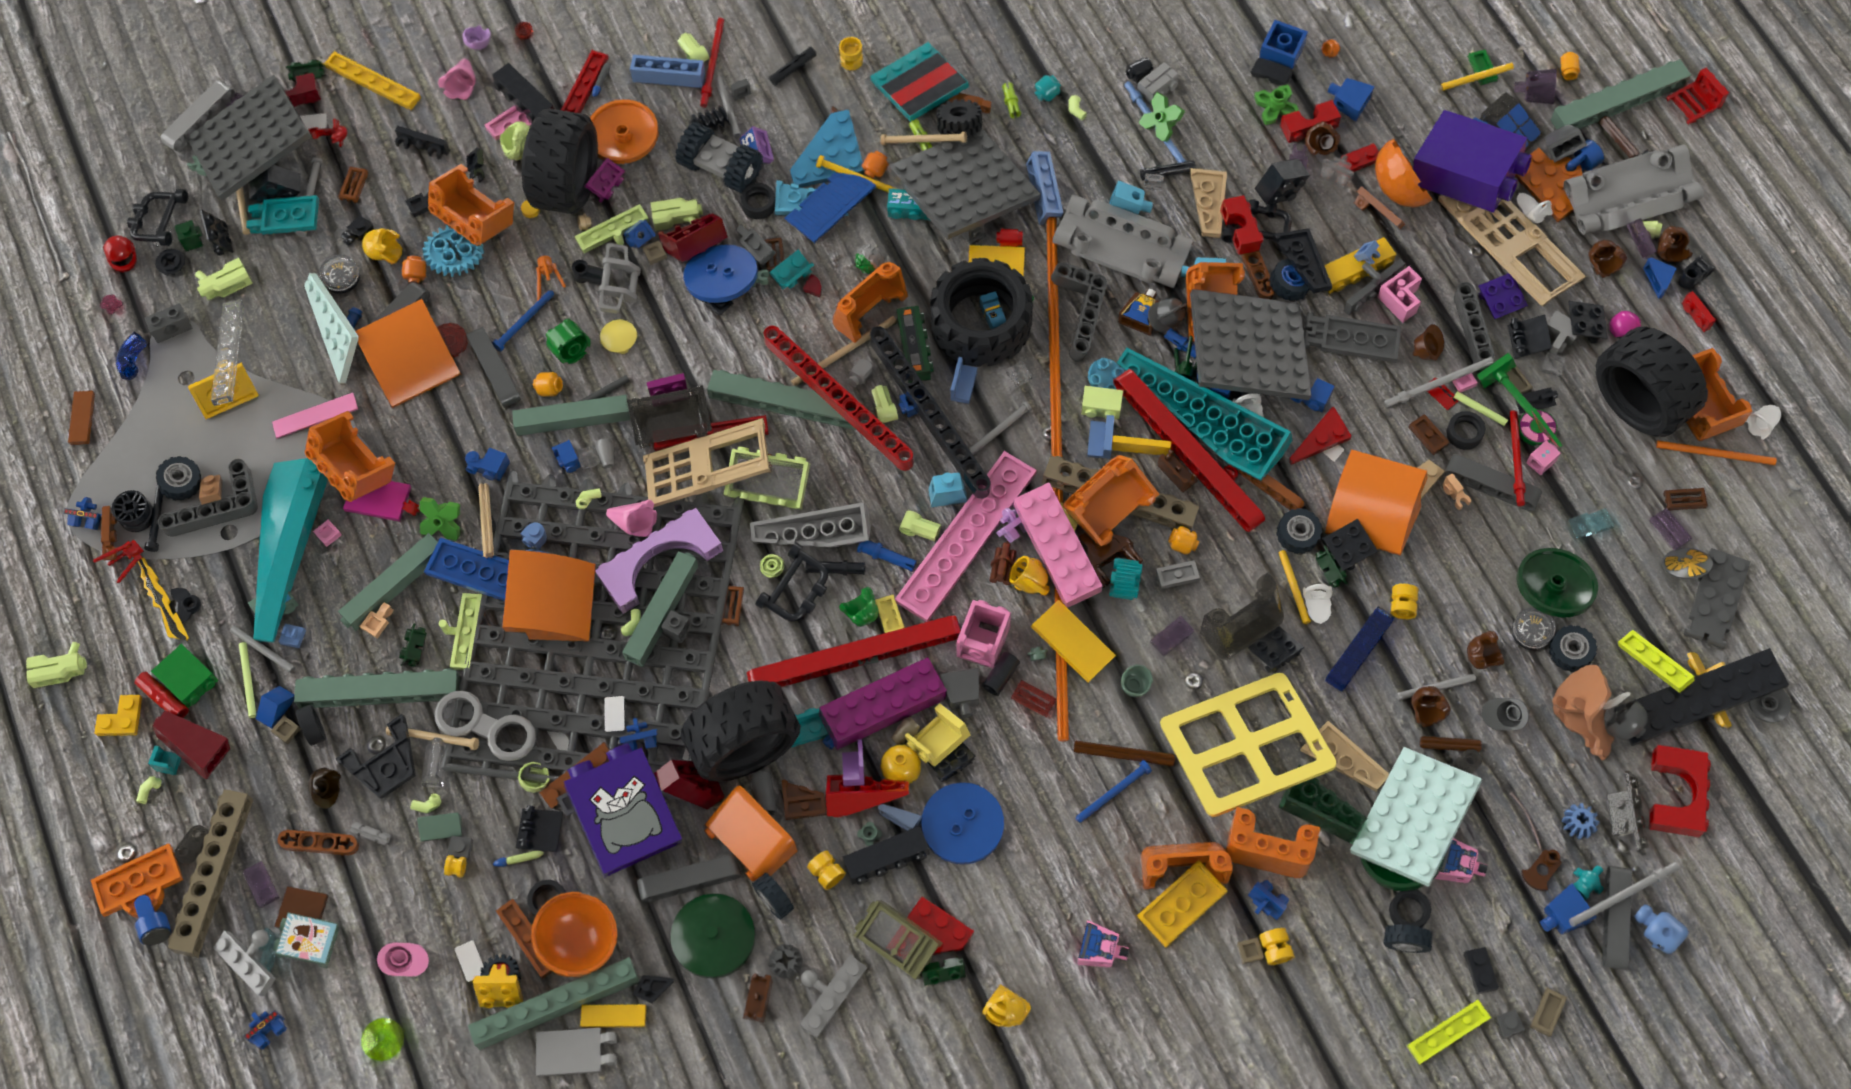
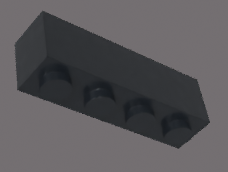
M509 62L492 74L495 89L498 92L501 91L508 102H513L520 113H524L530 123L533 122L534 118L542 110L554 109L553 104Z
M920 826L845 855L842 858L852 885L856 883L861 885L869 881L868 878L884 876L888 873V870L893 868H904L908 865V862L924 860L930 853Z

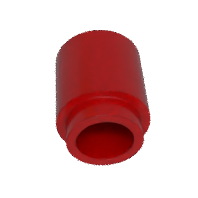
M1001 228V232H997L996 243H1000V246H1022L1023 231Z

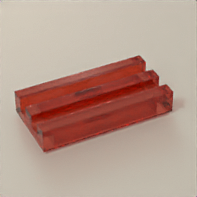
M1023 680L1020 681L1011 696V699L1046 718L1057 701L1056 698ZM1023 687V688H1025V689L1031 691L1032 693H1034V694H1036V695L1042 697L1043 699L1049 701L1050 703H1049V704L1045 703L1044 701L1038 699L1037 697H1035V696H1033V695H1031V694H1029V693H1027V692L1021 690V688ZM1018 694H1020V695L1026 697L1027 699H1029V700H1031V701L1037 703L1038 705H1040V706H1042V707H1044V708H1046V709H1043V708L1037 706L1036 704H1034V703H1032V702L1026 700L1025 698L1019 696Z

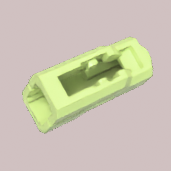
M683 198L650 203L655 231L670 229L674 224L687 222L691 224L692 220L703 215L702 206L697 204V199L686 201Z
M239 258L226 263L222 270L209 276L200 270L195 273V276L200 279L198 281L200 286L197 289L201 297L206 296L208 300L217 296L226 297L253 284Z
M72 642L68 654L47 658L45 655L27 658L28 684L33 688L65 683L74 676L84 675L87 662L85 657L77 653L80 644Z

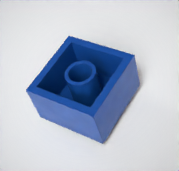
M1274 20L1261 46L1259 58L1274 61L1294 69L1305 46L1308 31Z

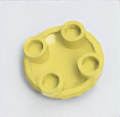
M621 319L607 323L600 333L601 345L611 352H619L620 354H626L637 339V331L633 324Z

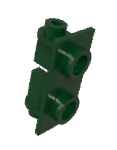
M309 60L308 63L304 64L293 62L290 66H285L291 72L288 73V78L293 80V82L296 81V76L305 75V73H314L316 78L325 76L324 68L321 69V67L325 66L319 60Z
M1324 546L1326 551L1317 552L1315 559L1322 571L1327 568L1330 569L1324 573L1329 585L1337 588L1340 586L1339 582L1341 581L1348 584L1345 579L1347 573L1338 566L1331 551Z
M415 623L411 629L407 628L405 633L406 647H402L399 658L402 659L401 666L405 662H409L408 665L411 667H416V664H419L422 650L415 648V645L423 647L427 633L425 632L426 629L422 627L414 629Z
M955 957L943 960L944 967H940L939 961L926 965L922 970L924 986L936 985L940 982L966 977L963 959Z

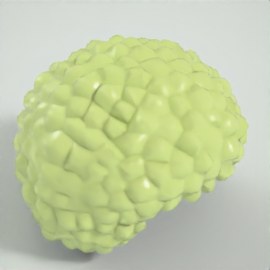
M524 122L513 123L500 135L501 148L505 156L510 160L519 161L523 158L524 145L530 128Z

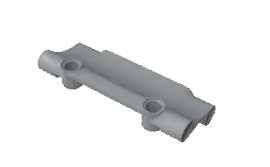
M1684 144L1663 151H1652L1586 171L1583 175L1565 180L1563 183L1564 191L1571 202L1577 226L1582 235L1598 230H1612L1684 207V203L1702 199L1704 196L1701 184L1696 182L1693 177L1689 150Z
M1073 194L1064 217L1055 231L1052 243L1071 249V253L1075 256L1141 279L1146 283L1158 282L1174 288L1194 239L1180 234L1175 237V231L1170 226L1100 200H1094L1089 205L1087 199Z

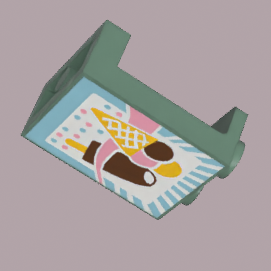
M287 913V917L282 918L280 924L282 933L280 939L276 938L273 951H276L275 954L278 958L287 957L318 964L319 967L328 969L340 927L338 923Z

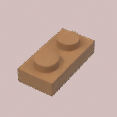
M220 474L215 476L209 475L201 479L199 494L201 504L221 500L222 478Z

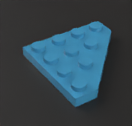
M849 110L830 114L790 169L793 184L799 185V187H806L829 182L827 179L835 171L822 166L821 168L816 167L820 155L825 156L824 159L860 174L865 173V170L862 168L863 161Z

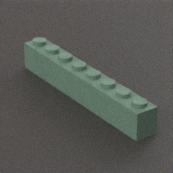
M1681 59L1674 62L1669 61L1664 66L1652 68L1644 74H1637L1632 79L1622 80L1617 85L1605 87L1597 93H1590L1580 100L1575 99L1565 106H1558L1553 112L1551 122L1556 129L1568 124L1581 129L1599 122L1606 115L1611 117L1685 87L1692 75Z
M713 370L707 388L710 399L856 430L814 390H805L799 386L791 387L780 382H768L762 378H749L743 374H731L725 370ZM849 408V409H847V410H848V411H853V410H855V409H854V408Z
M450 668L443 669V671L423 670V672L416 673L413 671H404L398 674L384 672L380 675L364 673L362 676L345 674L342 677L325 675L322 678L306 676L295 681L294 703L301 709L308 705H312L314 708L440 701L445 695L459 691L461 677L457 670Z
M626 958L469 1024L468 1028L474 1045L481 1050L579 1009L581 1005H588L638 984L640 980L633 962L630 958Z

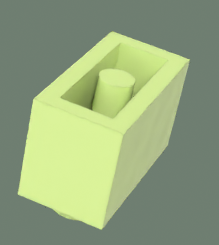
M1085 386L1081 415L1091 418L1104 417L1105 419L1107 415L1114 416V419H1119L1123 390Z

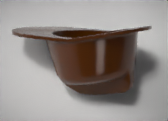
M1435 324L1429 325L1424 333L1414 339L1415 349L1413 356H1419L1422 360L1432 359L1436 361L1443 352L1445 344L1444 336L1438 326Z

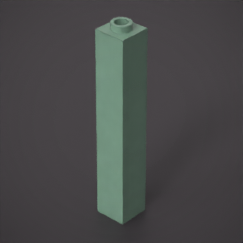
M627 395L512 410L513 427L517 436L628 421L631 420L630 413H633L632 401L628 402Z
M429 533L338 611L342 616L340 621L347 628L351 626L357 631L371 611L377 613L384 602L388 604L424 572L438 541Z
M678 551L622 652L625 660L640 667L644 666L663 632L662 624L670 611L675 610L698 568L697 560L692 554L687 552L684 554Z

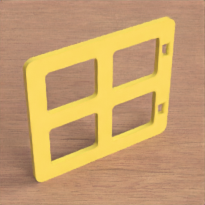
M1275 673L1163 717L1160 721L1161 729L1206 813L1212 817H1217L1237 807L1245 806L1333 771L1336 767L1335 757L1289 679L1283 673ZM1270 691H1277L1292 717L1256 732H1250L1235 705ZM1288 692H1290L1291 696L1294 699L1289 702L1284 696V694H1287ZM1216 712H1221L1236 739L1205 752L1194 754L1184 738L1180 727ZM1301 733L1317 760L1281 775H1274L1259 748L1292 734ZM1317 741L1320 743L1322 749L1319 751H1317L1313 745V743ZM1245 755L1260 782L1233 794L1218 798L1203 770L1236 756Z

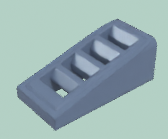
M884 804L878 806L880 815L906 831L916 828L921 824L922 816Z

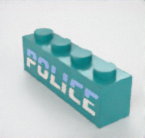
M889 188L888 217L931 221L904 189Z

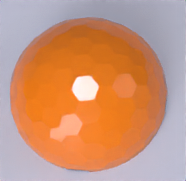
M1393 138L1384 144L1376 159L1375 173L1380 188L1389 199L1401 206L1420 207L1430 203L1433 200L1427 189L1419 187L1418 184L1421 181L1415 174L1413 166L1407 157L1403 155L1400 146Z
M567 892L557 895L547 901L536 914L531 930L533 950L539 961L556 974L565 977L588 975L601 968L614 951L617 943V926L610 909L596 897L581 892Z

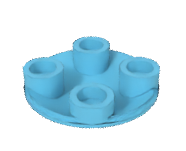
M1101 358L1090 366L1088 380L1092 387L1116 389L1113 380L1125 371L1115 361Z

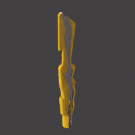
M141 558L137 561L141 568L140 577L144 580V588L148 590L147 595L153 598V607L161 609L167 636L187 641L189 636L178 614L175 613L173 615L169 607L171 600L164 588L159 585V578L147 564L145 558Z

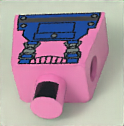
M1453 838L1445 854L1443 867L1434 879L1469 883L1473 874L1484 877L1488 865L1476 861L1478 850Z
M1087 921L1077 964L1110 968L1112 967L1114 957L1127 960L1129 948L1117 945L1118 933Z

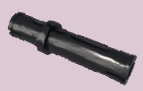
M810 46L801 54H796L794 59L769 76L770 82L776 86L797 69L803 68L809 60L817 56L816 51Z
M1191 160L1163 166L1158 164L1152 168L1140 169V177L1144 181L1188 173L1191 168L1196 169L1195 161Z
M843 560V562L819 561L827 568L828 573L831 574L837 573L843 574V576H847V574L865 575V562H848V560ZM806 563V573H820L817 569Z

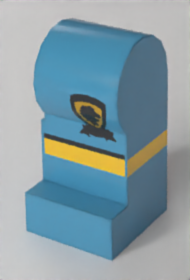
M996 291L980 296V308L990 329L1002 325L1006 318L998 301Z

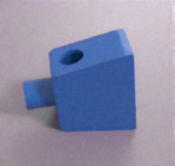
M1347 78L1342 86L1331 83L1327 92L1335 96L1334 104L1337 110L1352 120L1357 121L1370 101L1375 86Z
M1572 883L1544 908L1547 917L1541 920L1540 924L1546 932L1556 927L1560 934H1565L1592 923L1597 916L1595 915L1575 927L1571 926L1569 919L1590 908Z

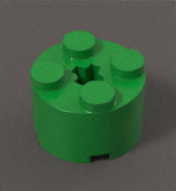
M565 319L546 333L547 348L563 364L564 362L573 364L582 359L586 354L585 349L591 345V340L587 334L571 319Z

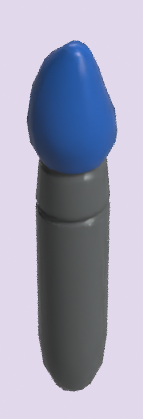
M606 62L602 67L596 84L593 87V97L598 96L601 92V87L610 69L609 62Z

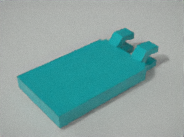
M317 195L268 199L264 200L263 204L249 205L248 212L252 213L251 217L261 218V220H248L246 227L250 229L251 234L262 233L263 235L316 230L319 198Z

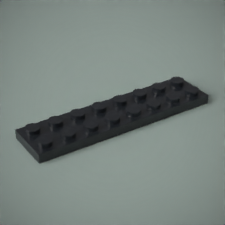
M1768 648L1694 677L1695 681L1680 693L1670 686L1636 699L1646 710L1648 721L1644 727L1646 731L1639 738L1634 736L1628 740L1631 746L1637 745L1789 686V683L1773 652ZM1624 704L1614 708V711L1619 713L1626 706Z

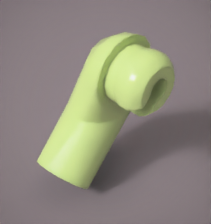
M1072 95L1068 100L1069 112L1080 120H1084L1087 113L1079 108L1081 98L1077 95Z
M600 488L581 492L576 500V506L579 509H585L592 499L602 498Z
M639 609L631 610V620L621 627L622 635L631 636L641 619V611Z
M155 776L149 777L140 786L136 802L147 804L150 790L152 788H160L162 780L155 778Z
M431 794L426 802L413 800L410 809L428 814L437 809L442 801L438 794Z

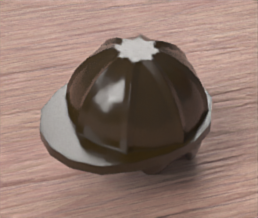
M323 767L316 769L310 775L307 785L313 802L319 808H330L336 803L340 792L341 779L338 771Z

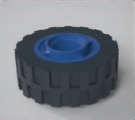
M1288 259L1281 260L1280 263L1278 262L1270 275V287L1279 297L1285 300L1299 301L1310 290Z

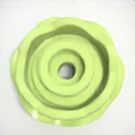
M767 555L760 561V570L766 577H778L784 570V561L777 555Z

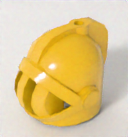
M1022 556L1015 561L1009 574V582L1017 590H1023L1029 594L1040 593L1045 596L1050 591V587L1047 585L1049 575L1040 560Z
M1000 984L986 1003L983 1014L989 1022L998 1027H1013L1023 1023L1031 1010V1006L1025 999Z

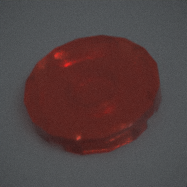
M446 323L437 327L453 358L466 350L468 339L466 332L461 326L454 323Z

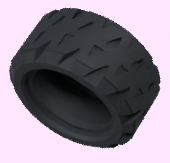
M544 109L534 118L528 130L522 158L523 191L528 203L532 207L575 214L588 201L591 191L585 186L596 172L598 159L597 132L589 116L581 113Z
M973 258L972 262L969 263L967 261L959 262L951 267V272L945 271L936 281V288L933 287L930 298L931 330L934 332V339L940 349H946V355L955 361L962 357L965 360V365L981 367L984 363H988V366L1003 363L1006 357L1008 360L1011 359L1026 344L1032 326V293L1029 285L1026 284L1025 278L1015 268L1012 270L1007 263L996 259L994 262H991L988 258ZM995 291L998 299L1003 301L1011 311L1010 317L1002 325L985 331L966 328L957 322L952 315L954 307L963 299Z
M1647 326L1631 329L1606 349L1597 359L1595 374L1604 399L1625 423L1644 434L1654 437L1669 436L1705 406L1708 390L1699 364L1680 342L1658 329Z
M761 680L751 681L728 688L699 705L684 722L681 729V739L698 774L708 781L724 782L752 774L776 761L793 746L800 734L801 725L779 684Z

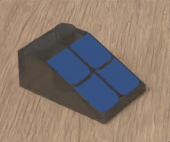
M1507 92L1484 110L1480 117V120L1492 126L1528 137L1525 152L1544 135L1521 103Z

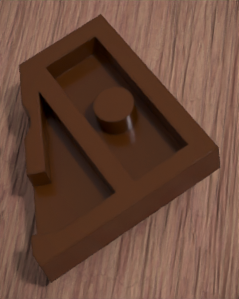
M782 780L786 820L827 815L824 793L816 790L812 791L805 786H797L789 783L787 780Z

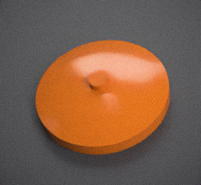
M627 99L611 101L599 107L590 117L597 132L598 157L604 161L608 158L615 164L635 162L645 157L654 148L658 140L659 128L656 117L646 105Z

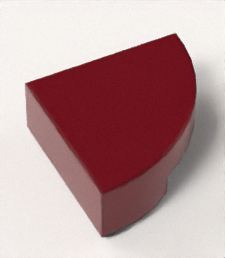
M810 274L803 287V292L820 298L822 294L821 283L815 275Z

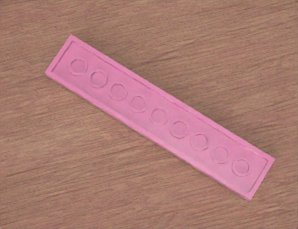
M1004 451L987 474L991 481L989 495L983 499L977 498L974 494L971 495L895 598L896 603L925 622H928L1001 523L1000 519L1003 517L1002 511L1005 508H1012L1014 505L1013 499L1023 493L1037 474V470ZM979 485L978 488H979V489H984V488H986V486H985V485Z

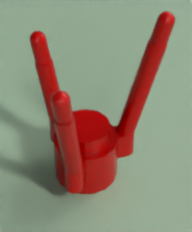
M135 540L128 541L124 545L93 559V562L96 563L119 551L123 552L117 556L116 560L109 561L107 563L108 566L124 556H127L129 560L134 558L117 579V583H120L137 561L143 558L140 554L144 551Z

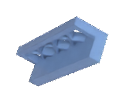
M1033 151L1026 166L1030 183L1041 194L1040 200L1035 201L1034 204L1039 225H1044L1049 217H1061L1063 209L1050 152Z

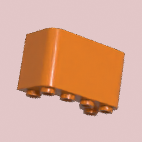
M460 164L429 182L428 209L431 214L449 225L458 234L464 236L472 244L479 246L512 225L514 202L509 198L503 201L499 200L496 203L474 188V180L472 178L468 179L466 176L468 168Z
M1714 348L1692 355L1703 372L1708 390L1705 406L1686 422L1698 441H1703L1742 426L1752 413L1750 403L1742 398L1735 401L1734 396L1726 388L1725 381L1718 375L1717 372L1722 363L1721 356L1716 353Z
M346 411L309 428L305 455L317 466L319 472L327 477L330 484L336 487L343 499L352 502L389 484L392 479L395 462L390 456L385 459L383 456L377 458L357 436L358 429L356 427L353 428L351 425V420L354 417L349 411Z
M1237 807L1226 845V852L1230 855L1231 861L1236 864L1292 878L1304 877L1315 857L1320 827L1303 825L1297 832L1295 842L1254 832L1256 823L1254 813L1248 809Z

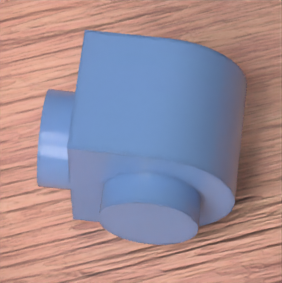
M531 523L521 532L522 542L529 548L533 546L539 550L547 540V534L540 523Z

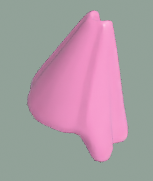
M465 58L438 80L439 87L445 89L444 95L450 99L460 98L467 100L473 92L476 83L471 63Z
M646 500L607 509L606 516L627 534L648 537L652 533L653 525L656 524L657 511L653 510V501Z

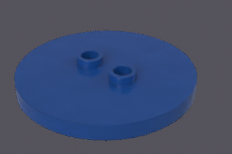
M717 245L709 247L705 252L693 256L684 269L683 278L686 289L693 297L705 302L720 303L736 299L745 294L754 285L758 275V268L755 258L746 249L735 245Z
M971 783L950 784L935 792L926 803L921 820L922 832L928 847L941 859L954 864H972L988 857L999 845L1004 831L1003 811L997 799L983 787Z

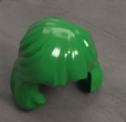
M870 587L862 589L861 595L849 602H843L839 606L841 612L846 614L859 627L873 623L878 617L879 610Z

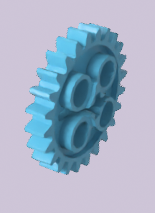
M448 226L445 227L446 230L439 228V233L433 231V237H427L428 242H424L425 247L422 248L424 260L432 271L436 269L437 274L443 271L444 276L448 273L451 274V277L454 276V273H458L461 276V271L468 273V268L474 270V264L479 265V259H483V243L476 246L464 236L458 234L453 228L449 229Z

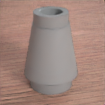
M610 438L598 440L595 448L603 468L615 466L614 443Z

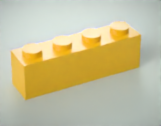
M1385 237L1376 241L1380 245L1376 249L1380 253V257L1374 258L1371 256L1375 262L1371 266L1376 271L1389 268L1394 263L1396 257L1395 251ZM1358 250L1324 265L1332 283V289L1328 291L1329 294L1335 291L1339 292L1351 283L1356 284L1366 276L1370 277L1362 268V265L1366 263L1365 260L1357 261L1354 257Z

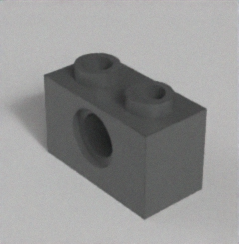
M180 303L144 318L151 335L157 343L193 329L188 315Z

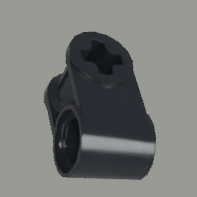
M1700 255L1691 264L1686 266L1679 277V285L1684 289H1691L1710 276L1716 267L1714 265L1711 266L1703 259L1704 256Z

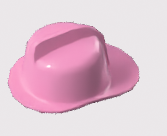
M399 942L390 943L382 947L378 953L377 963L381 971L387 975L412 977L418 976L426 970L429 958L425 949L420 945Z

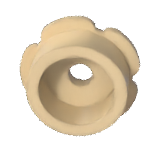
M585 213L578 216L579 230L586 231L588 228H591L590 216L587 217Z

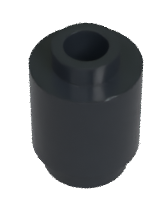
M1141 58L1127 65L1126 75L1135 82L1153 71V64L1149 58Z

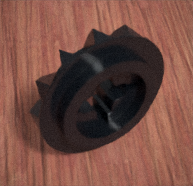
M167 249L157 256L155 266L160 274L163 273L166 276L169 274L175 275L177 271H181V268L185 266V257L177 249ZM166 260L174 262V265H168Z

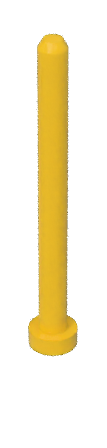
M820 155L817 160V168L822 166L837 173L863 177L876 185L875 188L889 193V188L897 189L824 159L825 156Z

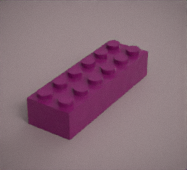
M927 657L820 706L819 717L830 738L833 740L836 749L839 750L858 741V739L865 738L904 718L944 701L947 690Z

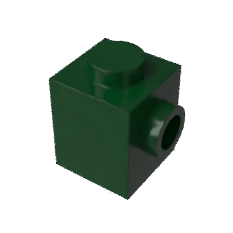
M193 220L174 226L178 240L186 252L204 246L201 236H203L201 228L196 226Z

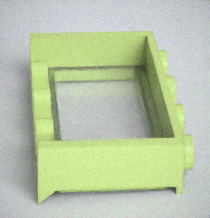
M739 446L738 449H732L729 466L761 457L760 450L754 453L749 452V448ZM776 453V456L768 455L769 472L725 485L723 495L727 497L737 498L740 496L741 499L802 510L811 464L806 462V458L795 456V459H788L787 455Z

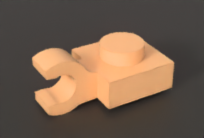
M1454 474L1446 476L1443 489L1453 500L1456 499L1455 507L1458 510L1462 509L1463 505L1460 501L1470 505V497L1463 492L1464 488Z
M384 602L377 613L371 611L360 628L378 639L389 624L386 618L394 610Z

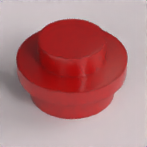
M411 500L408 502L403 501L402 509L413 516L421 512L418 509V504Z

